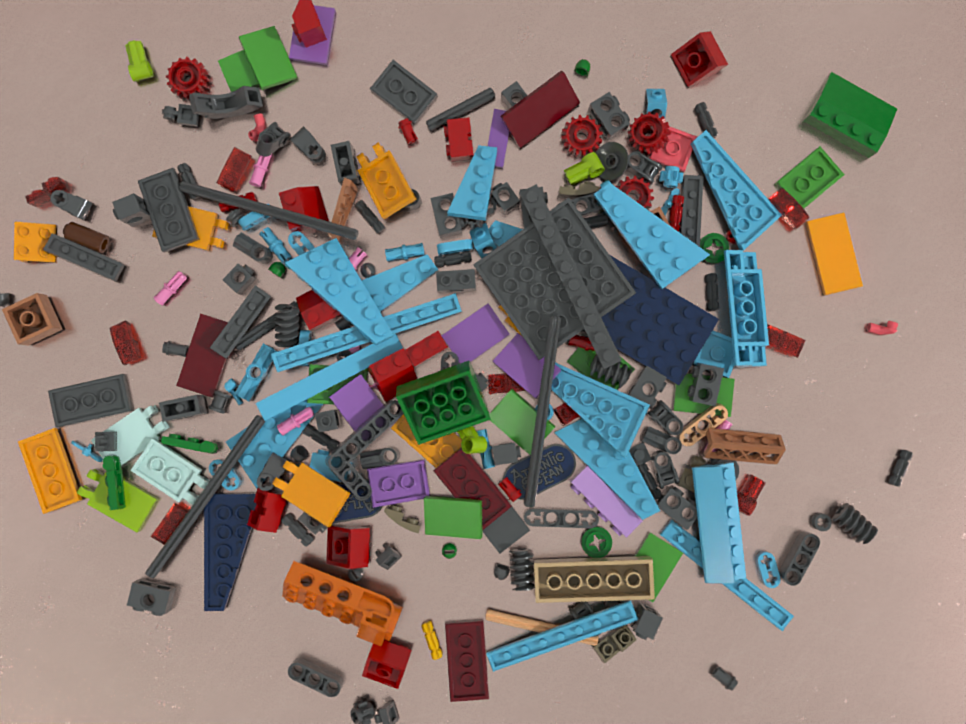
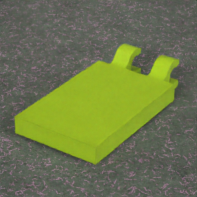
M90 469L87 477L99 482L97 488L94 491L86 485L80 486L77 494L90 499L87 505L136 533L140 532L159 498L123 478L126 507L124 509L110 510V506L107 504L108 487L105 483L107 473L103 474L97 469Z

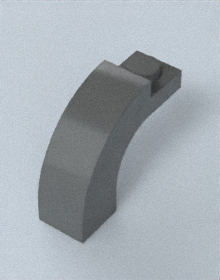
M242 86L234 92L221 95L201 93L189 95L192 113L204 115L205 118L209 119L244 115L263 106L260 89L257 87Z

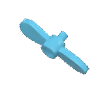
M678 188L672 190L668 200L664 202V206L661 208L665 216L668 209L672 207L673 196L680 194Z
M76 441L71 442V444L82 450L83 455L90 456L98 462L103 461L100 455L92 452L93 444L90 443L88 447H84Z

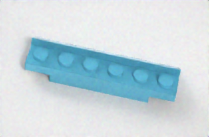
M725 250L724 259L734 366L739 368L767 366L765 346L769 345L762 269H757L756 252Z
M734 462L692 467L705 583H735V580L746 578Z

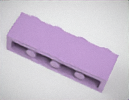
M587 465L570 480L573 484L571 488L578 495L582 493L586 497L584 501L592 509L596 507L600 511L598 515L605 522L609 520L614 525L612 529L619 536L623 534L627 538L643 522Z

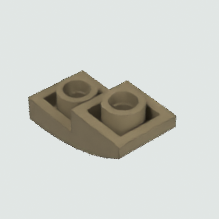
M589 181L580 183L578 190L572 185H564V187L560 186L557 197L575 199L599 191V187Z
M391 504L390 507L387 506L384 512L395 523L409 531L419 533L422 524L418 523V520L415 518L407 517V520L403 519L405 511L401 510L402 507Z
M623 625L603 637L592 648L601 661L606 663L618 652H623L637 639L628 626Z

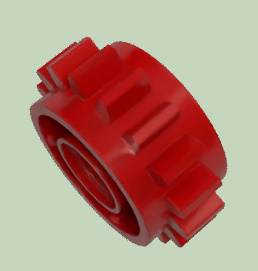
M189 57L185 59L178 58V61L172 62L171 68L167 69L169 71V74L166 75V78L169 80L167 85L171 88L173 94L177 93L179 98L184 96L186 100H189L190 94H203V90L208 88L206 86V82H209L208 77H206L208 72L204 69V65L198 63L195 58L192 61ZM191 75L190 80L184 82L185 77Z
M648 112L645 115L640 114L639 118H634L635 122L629 125L631 131L628 132L629 137H631L629 142L633 144V148L635 150L639 148L641 154L647 152L648 155L654 151L658 153L660 148L664 149L665 142H669L667 136L671 135L668 129L669 124L665 122V117L659 118L657 112L655 114ZM653 131L650 136H645L646 132Z
M579 115L577 119L572 117L571 123H565L567 129H562L561 133L564 136L561 137V141H565L563 148H568L569 154L573 152L575 157L578 155L584 157L587 153H592L593 149L596 151L599 149L597 144L602 143V139L599 137L603 135V132L599 131L601 125L595 124L596 119L590 120L588 115L585 118ZM584 133L587 138L580 140L577 134Z
M627 176L625 182L620 180L618 182L619 186H615L626 195L634 193L637 196L636 202L644 208L652 207L649 201L654 200V197L651 196L653 189H649V182H643L644 178L639 180L634 176L633 179H630Z

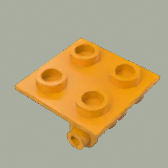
M14 222V260H20V262H55V256L45 252L43 249L51 234H56V225Z

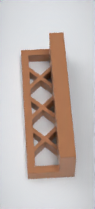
M708 428L706 435L709 444L703 454L705 458L778 464L786 448L781 435ZM713 448L722 449L717 452H712ZM739 450V452L735 454L730 453L732 451ZM752 452H758L757 454H754V455H748V454H750V453H752ZM775 454L774 457H766L767 455Z

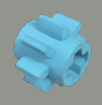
M666 166L665 171L660 172L659 181L663 182L664 187L677 188L678 183L683 182V173L679 172V167Z

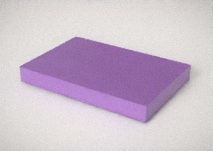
M314 5L327 40L306 48L303 42L299 43L293 30L289 59L327 65L336 10L335 8Z
M488 303L441 336L452 352L459 357V362L463 363L468 360L470 362L510 334Z
M517 333L492 362L535 399L539 397L545 357L539 360L525 339ZM557 365L554 367L553 380L561 372Z
M361 374L329 396L353 431L383 406ZM378 417L375 421L377 427H381L384 423L382 417ZM368 430L361 432L362 440L369 438Z
M424 460L367 469L369 485L372 488L371 500L373 508L424 499L425 496H430Z

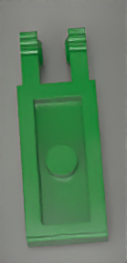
M170 433L169 437L162 436L161 444L215 454L219 450L217 443L204 441L200 444L199 439L188 437V441L180 440V435Z
M107 455L103 459V468L107 473L105 477V483L108 487L107 504L110 506V510L124 509L126 507L121 460L117 455Z

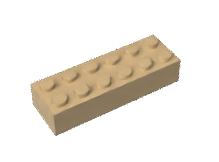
M651 556L534 560L536 603L655 599L653 559Z

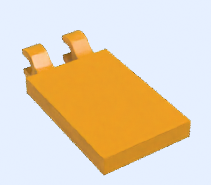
M378 142L372 146L378 156L370 162L363 152L356 156L362 166L357 171L381 217L386 219L415 201L416 197L390 150L386 152L384 147Z
M189 207L200 240L189 243L186 246L209 251L210 246L223 249L225 241L213 237L214 229L216 227L228 230L230 223L217 219V213ZM153 230L152 237L157 238L155 230Z
M286 460L282 467L294 474L293 478L287 483L283 479L276 477L272 484L284 491L281 497L325 526L330 527L351 493L305 463L297 466L293 462Z

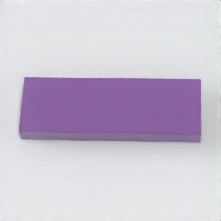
M494 109L488 146L497 147L495 168L503 169L509 131L500 117L506 111Z

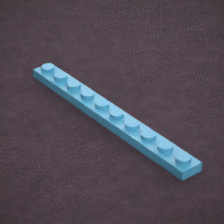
M455 293L383 318L391 332L396 334L462 312ZM354 326L272 353L271 356L277 372H281L371 341Z

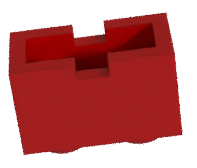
M470 117L448 119L447 126H444L445 138L449 137V145H446L447 156H451V162L472 160L474 156L472 140H468V138H471Z
M436 331L405 349V352L414 367H418L449 348L439 331Z
M258 488L254 499L256 507L255 510H251L247 525L257 531L276 533L280 525L283 508L286 505V499L281 497L283 493L276 490L263 491Z

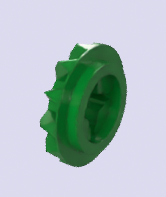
M710 233L701 239L700 248L710 254L704 260L714 264L724 260V251L729 250V243L723 235ZM712 243L715 247L721 248L716 250L715 254H713L712 250L706 249L711 247Z
M601 527L590 528L585 531L582 537V548L590 557H604L612 548V537L607 530ZM594 535L598 540H603L599 543L600 550L595 545H589L594 541Z

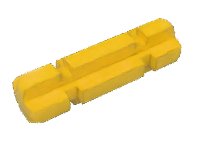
M424 622L421 627L423 633H425L424 636L429 650H431L432 659H440L442 651L439 648L435 631H433L432 622Z

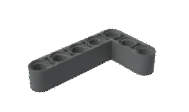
M397 400L386 402L326 457L327 467L352 495L360 500L368 499L371 496L372 488L350 462L402 416L403 411ZM392 404H396L398 407V411L395 414L390 412ZM378 417H382L384 420L381 427H377L375 424ZM363 430H368L369 432L367 440H362L361 438ZM349 443H353L355 450L348 454L346 446ZM338 456L340 464L333 467L331 460L333 457ZM347 471H352L353 478L350 481H345L344 479ZM364 485L366 487L365 493L358 495V487Z

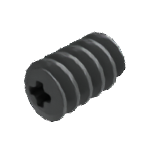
M290 304L276 305L275 309L279 310V312L275 313V317L279 319L275 320V324L280 326L275 327V331L279 332L275 334V338L279 339L275 341V345L278 347L294 346L299 343V308Z
M595 354L590 365V375L598 372V379L605 375V382L611 378V385L618 381V388H621L627 383L633 367L627 371L628 366L624 364L620 368V362L603 369L597 354Z
M849 503L842 505L832 518L833 522L840 520L838 523L839 527L846 525L843 529L844 532L851 530L850 537L857 535L856 543L863 541V544H868L878 532L877 527L872 526L870 521H866V517L861 515Z
M531 549L509 550V553L515 554L514 557L510 558V561L515 562L514 565L510 566V569L516 571L510 574L511 577L516 578V580L511 581L512 585H516V588L512 590L527 591L535 588V584L531 583L535 580V577L530 575L534 572V568L529 567L534 564V561L529 559L534 556L529 551Z

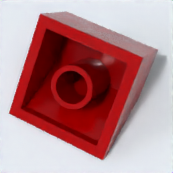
M299 0L292 15L294 24H291L299 43L303 42L307 48L327 40L312 0Z
M711 31L700 32L671 54L688 87L707 79L728 65Z
M319 186L296 187L279 193L283 209L330 222ZM287 221L289 230L292 232L310 229V227Z
M313 289L296 297L300 313L308 329L312 332L343 317L341 313L333 309L316 294Z
M404 348L368 367V371L385 403L396 397L397 386L417 379L414 367Z
M331 525L328 527L326 564L347 569L368 567L370 528L347 525Z
M384 639L382 646L372 644L362 676L398 689L412 650L407 649L403 645L390 643L386 639Z

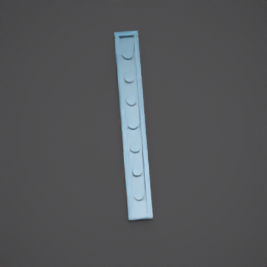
M393 334L392 338L376 346L371 344L255 404L265 421L368 368L369 365L397 352L403 347L397 335Z
M670 519L659 534L703 568L700 541ZM747 578L735 580V583H722L781 631L785 629L794 617Z
M629 600L487 651L486 655L494 672L637 621L638 616L632 601Z

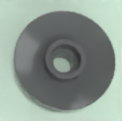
M607 142L597 150L596 154L605 168V171L599 177L605 180H615L621 177L626 171L629 162L625 147L617 142Z

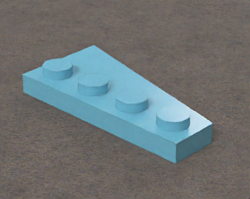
M478 145L447 212L448 216L486 221L497 147Z
M428 254L361 281L381 313L439 270Z

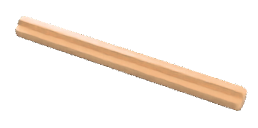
M491 609L486 611L485 619L488 621L538 633L558 626ZM592 636L578 642L596 646L599 637Z

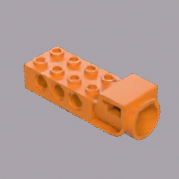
M293 561L284 580L282 597H285L287 601L300 603L309 610H318L327 617H336L342 623L354 624L353 626L358 627L356 637L378 646H382L384 639L390 641L403 607L392 603L389 598L296 561Z

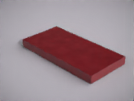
M560 71L500 117L517 146L521 148L580 104V101L565 73Z
M200 313L176 386L214 398V391L218 388L227 359L210 349V347L228 322Z
M462 447L433 470L455 498L482 500V531L512 507L470 454L463 452Z
M484 620L445 622L450 702L489 699Z

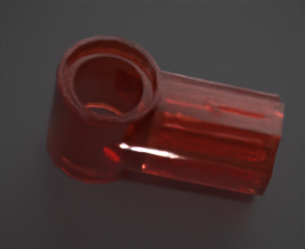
M751 474L748 476L741 491L737 492L739 511L747 516H750L757 505L756 500L765 485L763 480Z

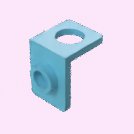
M646 89L648 103L646 114L654 109H660L662 113L659 118L665 117L667 109L665 89Z
M486 223L482 224V228L476 227L469 231L474 247L481 258L489 254L482 252L485 247L490 246L493 250L497 248Z

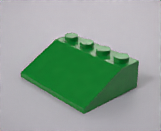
M831 72L803 122L870 158L878 153L887 137L897 108Z
M469 360L397 386L396 398L418 445L491 420L477 377Z

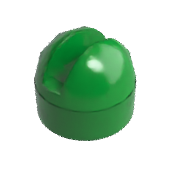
M586 59L579 60L574 71L581 76L589 75L591 68L589 61Z
M274 262L268 270L281 278L285 272V266L281 262Z
M453 543L444 544L442 555L447 559L456 556V545ZM454 549V553H445L444 551Z

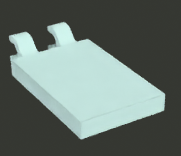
M151 405L144 411L142 408H137L103 431H117V451H98L101 457L104 459L107 455H117L121 460L122 467L140 455L152 438L160 441L161 437L159 434L170 427L166 421H161L154 427L149 421L150 417L159 412L156 405ZM94 437L91 441H92V443H93L94 446H95V437Z
M155 438L151 439L131 469L133 473L177 502L185 499L191 505L199 497L196 493L189 491L193 483L204 489L210 481L208 478L199 475L202 471L201 468L166 445L161 444Z

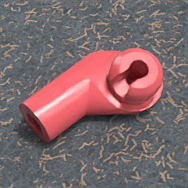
M262 113L254 115L256 127L248 133L249 139L255 142L258 140L259 133L267 128Z
M888 321L887 327L869 323L867 332L879 335L894 334L897 332L898 323Z

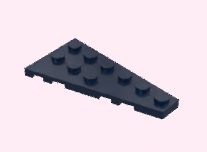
M256 493L214 494L204 508V611H224L226 609L252 527L248 526L247 523L251 510H255L256 503H254Z

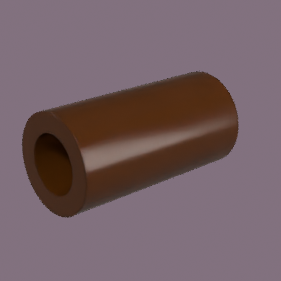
M70 222L63 228L65 239L98 253H104L109 245V236L75 222Z

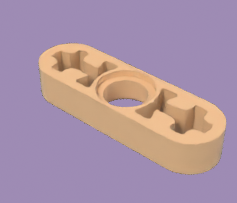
M716 403V407L710 406L683 427L682 432L678 434L681 443L684 446L694 445L706 435L708 428H716L727 419V409L719 403ZM716 409L721 411L722 415L720 417L718 415L714 416ZM708 415H710V417L714 420L713 423L707 417ZM701 420L708 421L706 429L701 430L698 428V423ZM692 427L696 429V431L699 433L698 435H696ZM684 434H691V440L685 439Z

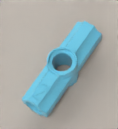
M263 343L252 364L247 367L246 374L234 394L250 402L260 383L267 376V371L273 362L271 354L278 351ZM256 367H258L261 372L259 377L257 378L253 376V370Z

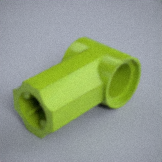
M135 40L128 42L125 47L130 63L128 70L132 80L136 82L153 77V71L146 58L143 43Z
M592 152L584 156L581 162L565 169L564 174L569 184L574 185L588 177L595 178L601 175L605 168L596 152Z
M473 426L457 431L462 439L461 447L464 453L474 454L486 451V438L479 436Z

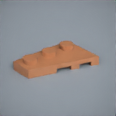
M344 178L332 223L346 225L359 191L350 179ZM328 233V237L332 240L335 238L338 241L340 240L341 236Z

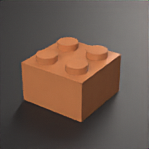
M35 293L2 309L19 345L29 346L63 330L47 295Z

